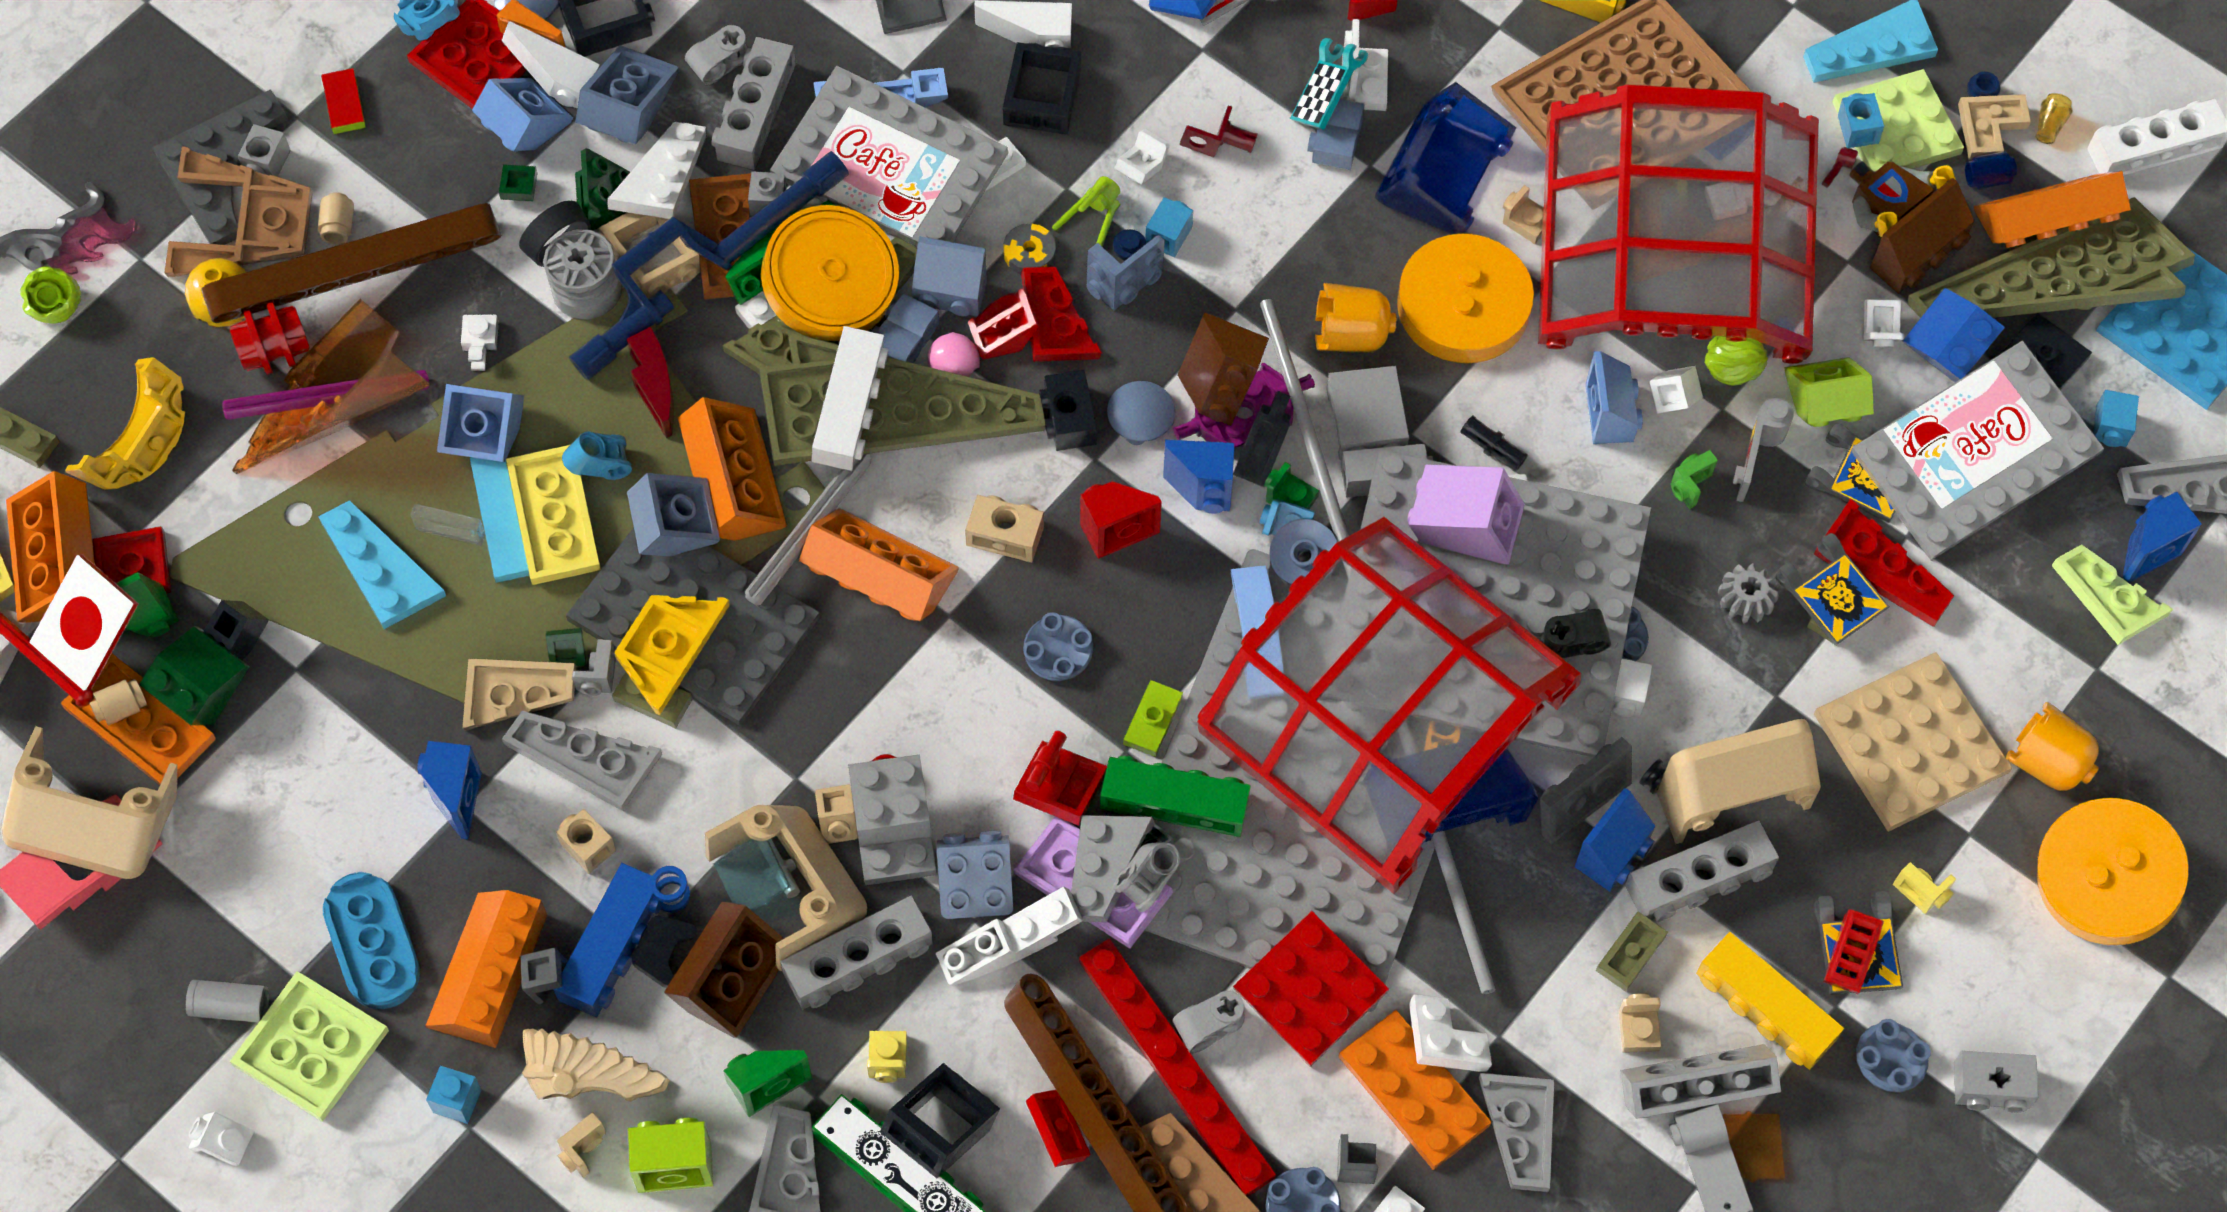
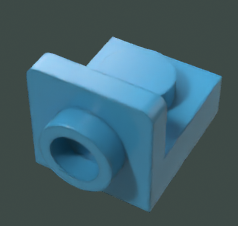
M1277 498L1273 500L1271 505L1266 504L1260 518V524L1264 525L1262 534L1268 536L1271 534L1275 535L1281 527L1294 520H1314L1316 511Z

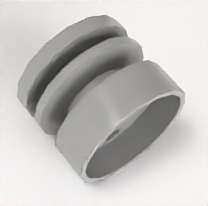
M572 230L555 238L545 250L543 264L555 305L564 314L572 318L589 320L600 317L613 309L620 299L622 284L616 277L611 265L615 262V257L611 244L603 235L592 230Z

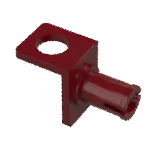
M1228 105L1217 135L1187 125L1180 140V145L1211 157H1215L1219 145L1222 146L1223 143L1251 153L1258 133H1252L1230 125L1231 121L1228 119L1232 106ZM1190 137H1200L1206 141V144L1195 143Z

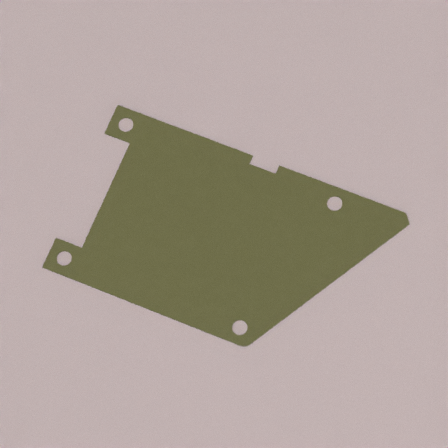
M625 288L622 289L620 299L614 308L604 315L589 320L573 318L461 385L464 387L524 395L520 430L507 458L571 445L582 433L588 431L625 437L627 444L624 449L627 461L632 466V472L628 476L609 480L604 477L581 475L601 569L634 527L627 491L646 473L693 477L678 417L693 406L696 401L668 365L674 401V424L672 436L666 438L634 388L631 370L637 368V365L630 356L628 345L616 354L617 358L588 381L577 371L569 359L570 355L597 334L603 335L619 322L628 303V294ZM671 288L668 289L665 295L673 304L674 309L662 318V323L651 326L653 332L688 312ZM444 396L431 403V406L439 416L395 442L389 432L385 430L173 557L170 578L220 600L244 601L268 618L269 621L465 704L468 659L549 662L546 631L578 628L567 621L566 614L600 570L532 585L530 576L495 582L470 462L471 457L437 452ZM802 462L775 479L787 524L785 528L737 541L720 538L718 543L709 546L741 566L745 565L786 539L823 493L825 487L808 465ZM795 487L803 488L810 496L808 505L798 511L790 510L783 504L785 492ZM350 500L445 591L446 597L383 629L318 516ZM295 503L309 505L312 509L310 520L301 526L290 525L285 520V512L289 506ZM582 630L587 664L589 663L590 653L596 652L598 639Z

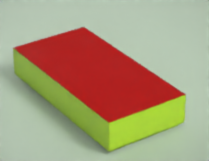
M354 68L322 74L321 77L333 134L366 128Z

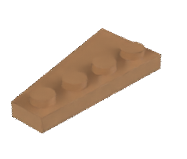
M1171 1113L1140 1127L1193 1212H1260Z

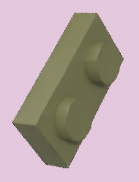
M0 407V449L40 469L59 444L57 436Z
M626 672L612 694L615 702L675 729L693 700L690 693L677 688L661 715H658L653 711Z
M1637 911L1598 964L1596 972L1626 992L1666 938L1668 931Z

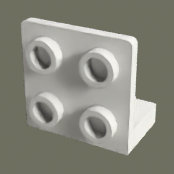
M1353 19L1351 31H1345L1344 48L1348 44H1355L1357 48L1353 52L1354 59L1358 57L1360 50L1367 51L1368 59L1362 66L1354 70L1342 96H1347V101L1365 104L1364 110L1386 111L1388 49L1359 48V19Z

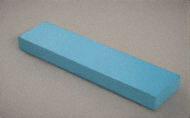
M471 457L470 462L495 582L530 576L506 460L505 462Z

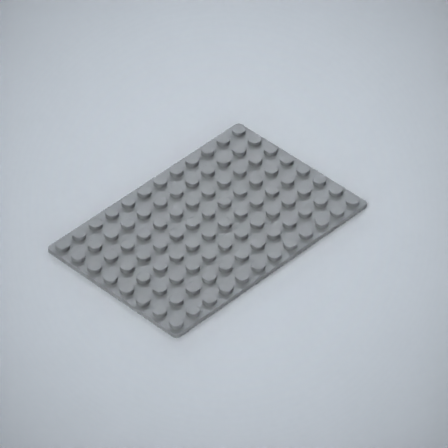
M1255 549L1249 550L1241 568L1266 565L1273 602L1279 601L1282 603L1290 594L1288 591L1291 585L1283 581L1275 573L1269 554ZM1333 576L1323 581L1278 630L1284 675L1306 693L1310 691L1328 670L1348 581ZM1232 588L1161 763L1168 764L1175 770L1185 772L1200 770L1207 773L1210 777L1219 779L1234 777L1242 780L1244 784L1251 785L1241 837L1154 820L1160 828L1173 838L1174 846L1180 854V864L1166 883L1172 888V895L1149 923L1145 931L1251 969L1304 917L1313 911L1385 984L1435 850L1431 835L1428 831L1425 833L1427 838L1421 845L1424 849L1417 859L1418 868L1399 890L1393 894L1199 733L1197 725L1199 712L1210 701L1239 649L1243 646L1241 645L1242 633L1238 606L1235 603L1234 590ZM1244 669L1226 700L1228 711L1217 722L1216 726L1263 764L1299 705V702L1287 692H1285V695L1250 699L1246 669ZM1322 696L1317 700V702L1367 743L1392 718V713L1327 699ZM1309 711L1272 773L1323 814L1361 753ZM1408 717L1422 760L1430 721ZM1440 723L1435 725L1436 732L1441 736H1450L1455 732L1454 726ZM1461 728L1453 768L1472 748L1477 735L1476 731ZM1396 730L1378 752L1412 779ZM1437 747L1436 756L1433 759L1434 766L1441 767L1445 747ZM1370 761L1332 823L1384 865L1421 808V804ZM1426 774L1431 791L1433 792L1444 778L1434 779ZM1162 857L1155 862L1158 868L1162 863ZM1378 1002L1368 1012L1374 1011L1377 1008Z

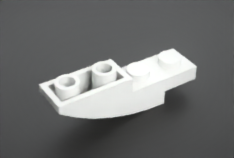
M1062 887L1003 921L999 919L991 921L938 951L936 955L948 984L954 986L1008 966L1058 941L1057 935L1079 924L1083 919L1070 889Z

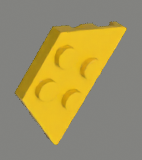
M651 595L615 650L617 660L656 714L661 715L729 608L728 599L718 597L717 601L697 600L695 596L671 598L663 595Z

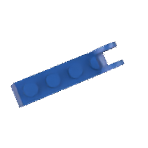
M624 863L620 864L562 972V987L553 989L558 1001L596 1018L602 1008L607 1009L610 1006L615 995L613 987L619 976L624 977L627 974L632 963V957L630 956L636 944H639L652 914H658L660 910L669 913L678 912L689 903L690 889L687 878L681 869L675 866H664L658 869L652 876ZM665 874H675L678 876L665 877L658 882L659 878ZM677 884L681 886L674 894L665 895L661 893V890L666 885ZM683 897V899H682L679 903H677V904H675V905H667V904L663 903V902H667V903L675 902V901H677V900H679V899H681V898Z

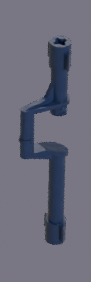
M828 152L804 171L800 180L718 244L675 217H671L655 231L649 232L645 239L611 264L616 277L628 294V303L617 324L603 335L597 334L569 356L571 363L577 371L588 381L617 358L616 354L628 345L627 338L654 324L659 325L663 322L662 318L674 309L671 301L661 290L647 298L630 275L680 237L687 248L728 271L732 267L730 265L732 262L777 228L788 217L796 213L816 196H823L847 177L849 172L844 163L834 152Z

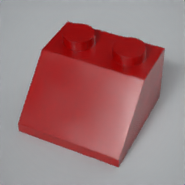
M1113 481L1104 485L1095 484L1080 494V526L1097 558H1102L1159 534L1162 501L1157 495Z

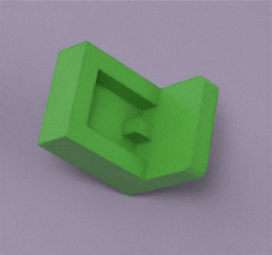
M1711 450L1701 455L1697 453L1690 455L1681 463V466L1675 469L1671 481L1672 491L1675 497L1681 502L1684 501L1689 509L1697 505L1701 494L1696 484L1711 477L1718 460Z

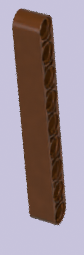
M483 203L217 280L202 287L201 292L212 322L222 323L243 317V311L248 309L251 310L252 314L267 310L266 303L272 301L275 307L484 246L497 241L502 235L491 205Z
M1030 973L1022 976L1006 996L1004 1007L1133 1212H1193L1049 985L1036 974Z

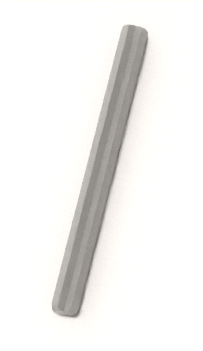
M863 454L861 460L855 459L852 471L841 469L746 589L745 598L756 606L763 603L802 553L811 525L832 513L870 466L871 456L869 454Z

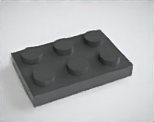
M1623 737L1613 744L1603 746L1598 751L1596 757L1585 765L1580 764L1575 767L1568 778L1558 785L1550 786L1540 798L1542 836L1551 845L1617 796L1624 788L1632 784V746Z

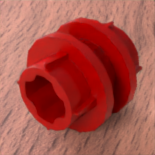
M273 301L266 303L270 315L254 320L251 310L248 309L243 311L246 320L229 328L244 370L251 371L263 367L267 376L273 374L270 362L285 357L291 368L296 366L294 357L310 349L296 308L289 306L276 310Z

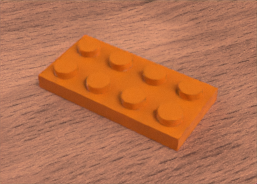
M111 653L92 690L95 693L122 680L129 682L136 679L139 685L143 677ZM140 685L139 687L147 705L139 708V713L109 726L105 720L97 721L90 704L85 707H78L76 701L70 695L61 702V705L67 712L158 785H161L170 763L177 764L178 779L216 740L214 734L205 726L190 725Z
M1397 1010L1393 1011L1339 1053L1340 1060L1432 1170H1435L1491 1125L1490 1119L1445 1067L1417 1064L1413 1029Z

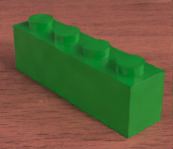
M1109 756L1100 795V809L1137 817H1152L1153 820L1241 837L1251 785L1244 784L1242 780L1234 777H1225L1224 779L1210 777L1207 773L1200 770L1185 772L1175 770L1172 766L1165 763L1150 765L1140 763L1137 759L1130 756H1119L1118 758Z

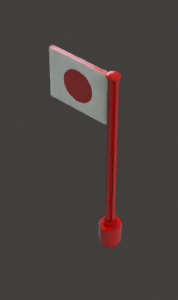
M77 555L32 639L1 612L0 634L76 701L78 707H85L93 701L94 692L92 688L139 603L84 555Z

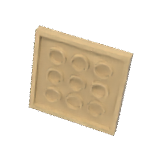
M1937 652L1816 708L1814 712L1816 719L1888 832L2009 774L2012 769Z

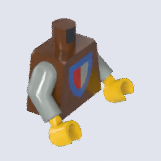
M1863 161L1858 163L1849 174L1859 184L1852 200L1857 224L1861 228L1874 231L1881 239L1887 230L1931 196L1934 191L1933 188L1937 187L1939 189L1951 178L1955 179L1953 169L1950 166L1944 165L1936 168L1934 171H1918L1898 166L1894 162H1887L1874 172Z

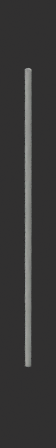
M1266 299L1260 303L1288 393L1291 396L1290 399L1337 542L1348 537L1349 534L1272 299ZM1343 561L1349 580L1351 566ZM1407 718L1397 729L1412 779L1431 794L1432 791ZM1441 822L1436 831L1430 835L1481 993L1483 995L1489 994L1496 989Z

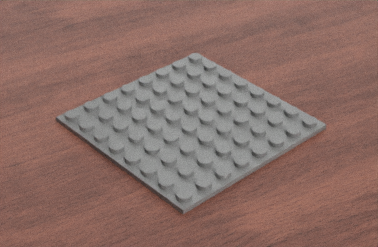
M1379 449L1361 529L1382 517L1387 518L1537 639H1540L1544 633L1546 622L1552 617L1579 613L1588 609H1600L1602 611L1611 646L1597 654H1583L1563 658L1581 673L1580 685L1558 710L1547 703L1546 700L1542 702L1545 706L1543 711L1537 714L1515 738V740L1593 758L1596 757L1598 751L1605 746L1651 507L1509 477L1525 505L1509 564H1501L1420 543L1408 525V514L1410 509L1414 507L1417 497V482L1419 478H1422L1425 465H1456ZM1386 538L1367 558L1362 555L1361 549L1355 552L1356 556L1400 591L1430 574ZM1352 567L1328 670L1392 600ZM1441 582L1412 599L1461 640L1490 623L1488 619ZM1401 607L1323 693L1322 697L1396 713L1453 648ZM1499 631L1473 648L1524 690L1552 671L1503 631ZM1462 657L1409 717L1485 733L1515 698Z

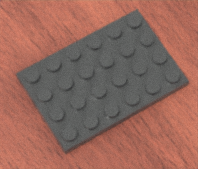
M633 527L566 614L568 622L578 628H582L583 631L596 639L612 640L616 650L651 595H663L671 598L695 596L697 600L717 601L718 597L728 599L729 608L678 688L690 693L694 699L741 726L820 619V614L815 609L776 586L761 605L756 606L745 598V591L757 575L710 546L673 556L639 554Z

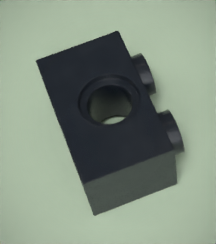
M1085 370L1044 376L1045 389H1040L1039 395L1043 410L1048 409L1050 419H1045L1047 438L1054 439L1056 451L1097 445V427ZM1069 408L1074 411L1072 413H1063L1060 410Z

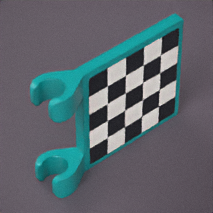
M1324 38L1321 41L1319 61L1290 117L1295 122L1322 130L1325 129L1354 70L1362 66L1368 59V53L1365 50H1360L1358 57L1354 59L1353 52L1357 48L1355 44H1348L1345 48L1341 44H1336L1334 51L1330 53L1329 47L1333 42L1331 38ZM1343 54V66L1333 64Z

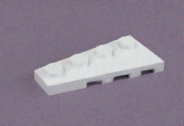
M673 122L608 198V209L665 219L675 217L706 139V127L690 123Z

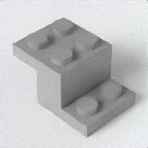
M920 754L848 764L865 886L937 875Z

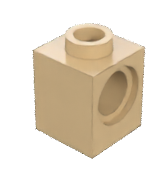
M585 809L581 810L577 815L572 814L564 819L559 826V830L556 831L561 846L588 874L616 851L612 837ZM581 835H592L591 840L587 843L579 844L575 842Z

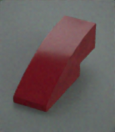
M649 327L627 338L630 356L637 365V368L631 370L634 388L664 436L668 438L673 434V393L665 357L652 328Z

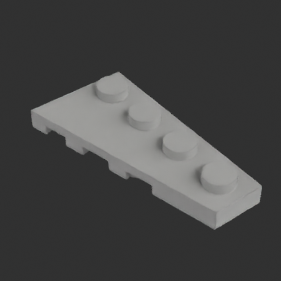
M2227 454L2120 468L2117 473L2127 505L2145 506L2159 495H2163L2165 498L2178 492L2192 511L2227 514Z

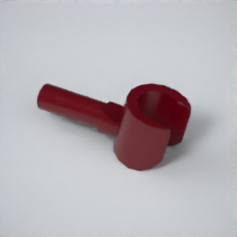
M1847 147L1841 148L1833 168L1822 181V185L1828 188L1842 167L1852 170L1858 151L1850 148L1847 149Z

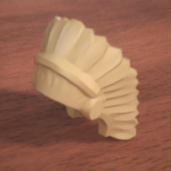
M533 1028L523 1030L526 1066L522 1074L527 1079L538 1100L561 1096L571 1099L584 1092L607 1091L619 1095L628 1102H632L637 1098L648 1097L665 1091L670 1082L666 1075L658 1070H652L648 1063H638L634 1060L633 1056H623L617 1047L608 1049L605 1043H591L587 1037L577 1039L572 1033L560 1035L556 1031L547 1033L544 1029L539 1031Z

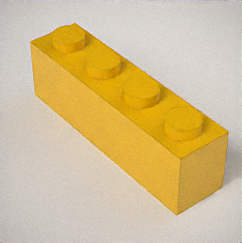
M1731 932L1705 957L1696 972L1700 977L1701 983L1708 990L1721 994L1728 1000L1730 1008L1736 1014L1748 1017L1757 1025V1030L1763 1037L1770 1041L1775 1040L1785 1049V1053L1791 1061L1800 1066L1804 1065L1809 1070L1837 1041L1844 1030L1843 1026Z

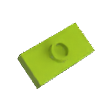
M1150 680L1123 739V745L1156 757L1182 701L1183 692Z

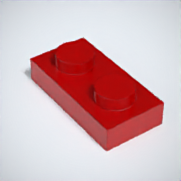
M1057 1090L1035 1093L1026 1100V1104L1055 1167L1083 1162L1091 1155L1076 1120Z

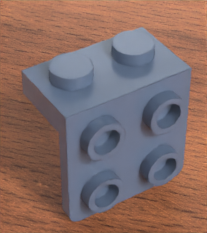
M1160 235L1156 236L1122 264L1111 256L1099 243L1095 244L1088 250L1087 289L1090 294L1098 300L1102 299L1113 311L1122 304L1127 305L1132 302L1139 290L1147 284L1153 285L1163 273L1165 240Z
M1001 831L980 832V837L965 838L964 833H950L943 836L944 840H937L941 915L944 918L999 916L1012 913L1013 894L1008 835L1001 836Z

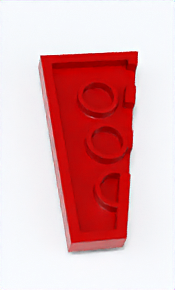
M1850 499L1826 535L1832 533L1839 539L1845 553L1881 596L1935 627L1951 603L1954 595L1922 565L1918 566L1906 555L1907 551L1898 542L1894 544L1881 531L1882 527L1874 519L1869 520L1858 510L1860 506ZM1817 547L1814 555L1830 564L1831 561L1824 557Z

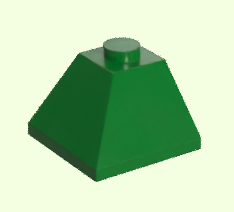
M138 572L116 583L139 603L125 630L146 637H158L168 632L170 625L179 621L161 583Z
M804 1050L754 1051L749 1055L740 1054L733 1058L727 1064V1068L723 1070L727 1084L748 1117H751L812 1080L808 1056Z

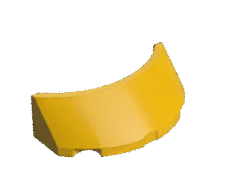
M154 357L138 359L135 363L137 373L136 402L130 420L119 438L99 456L94 458L90 455H84L79 464L68 465L65 470L66 473L99 488L108 490L142 481L165 463L169 453L177 445L182 432L185 411H182L181 391L184 387L181 377Z

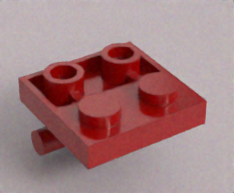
M1055 731L1049 742L1041 741L1014 790L1013 800L1079 826L1082 815H1085L1105 778L1107 766L1063 749L1062 747L1067 736L1061 731Z

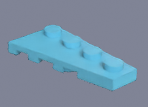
M1910 0L1805 49L1803 57L1813 83L1933 58L1936 57L1938 48L1918 0Z
M350 500L318 516L383 629L446 597L445 591Z

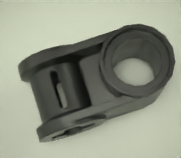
M1588 609L1579 613L1552 617L1546 622L1544 633L1539 639L1561 658L1583 654H1597L1611 646L1609 633L1600 609Z

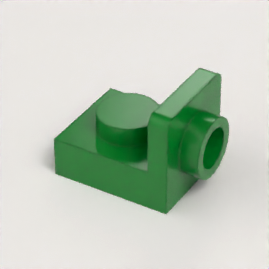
M1284 462L1279 471L1273 469L1264 484L1267 488L1266 502L1272 504L1273 500L1278 498L1310 509L1319 497V490L1292 475V465Z

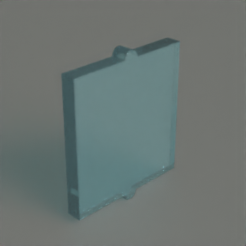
M751 839L743 845L737 844L734 847V851L713 863L732 903L746 905L752 911L762 905L768 906L771 899L791 887L768 840L757 841Z

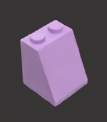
M1425 465L1422 478H1419L1417 482V497L1414 507L1410 509L1408 514V525L1419 542L1501 564H1509L1525 504L1505 469L1500 467Z

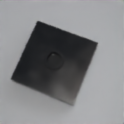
M2039 313L2032 318L2001 352L2002 354L2023 341L2059 390L2066 385L2092 354V351Z

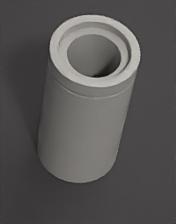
M193 979L188 986L186 995V1013L191 1017L259 1023L269 1007V989L267 986Z

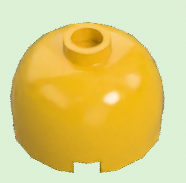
M223 258L209 259L198 264L191 271L185 283V297L193 316L197 320L200 319L207 322L212 327L230 326L245 318L243 316L222 323H213L201 292L202 287L245 273V269L236 262Z

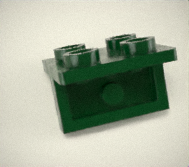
M588 148L582 150V169L575 173L576 200L590 222V230L594 231L628 213L608 209V198L629 175L630 171Z

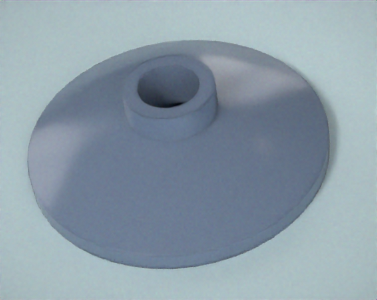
M1310 519L1291 521L1281 527L1271 541L1269 556L1272 568L1283 581L1292 585L1299 576L1303 575L1305 577L1314 568L1312 564L1319 553L1325 549L1329 551L1337 543V540L1332 531L1318 521ZM1303 551L1311 554L1310 560L1306 562L1299 560L1298 556ZM1335 568L1323 581L1330 577V575L1334 572Z

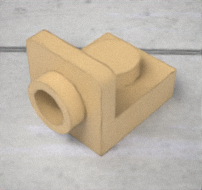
M1524 185L1518 193L1513 191L1503 204V209H1505L1503 224L1533 244H1536L1541 238L1543 231V207L1528 198L1530 188Z
M850 784L815 790L821 835H823L827 843L857 839V825Z
M1638 993L1623 999L1619 1008L1622 1052L1660 1051L1661 1038L1658 1010L1661 1006L1660 998H1650L1648 994Z
M593 1112L557 1140L562 1151L557 1155L560 1161L570 1173L577 1169L583 1178L589 1174V1171L579 1154L582 1152L589 1153L602 1142V1136L606 1134L601 1121Z

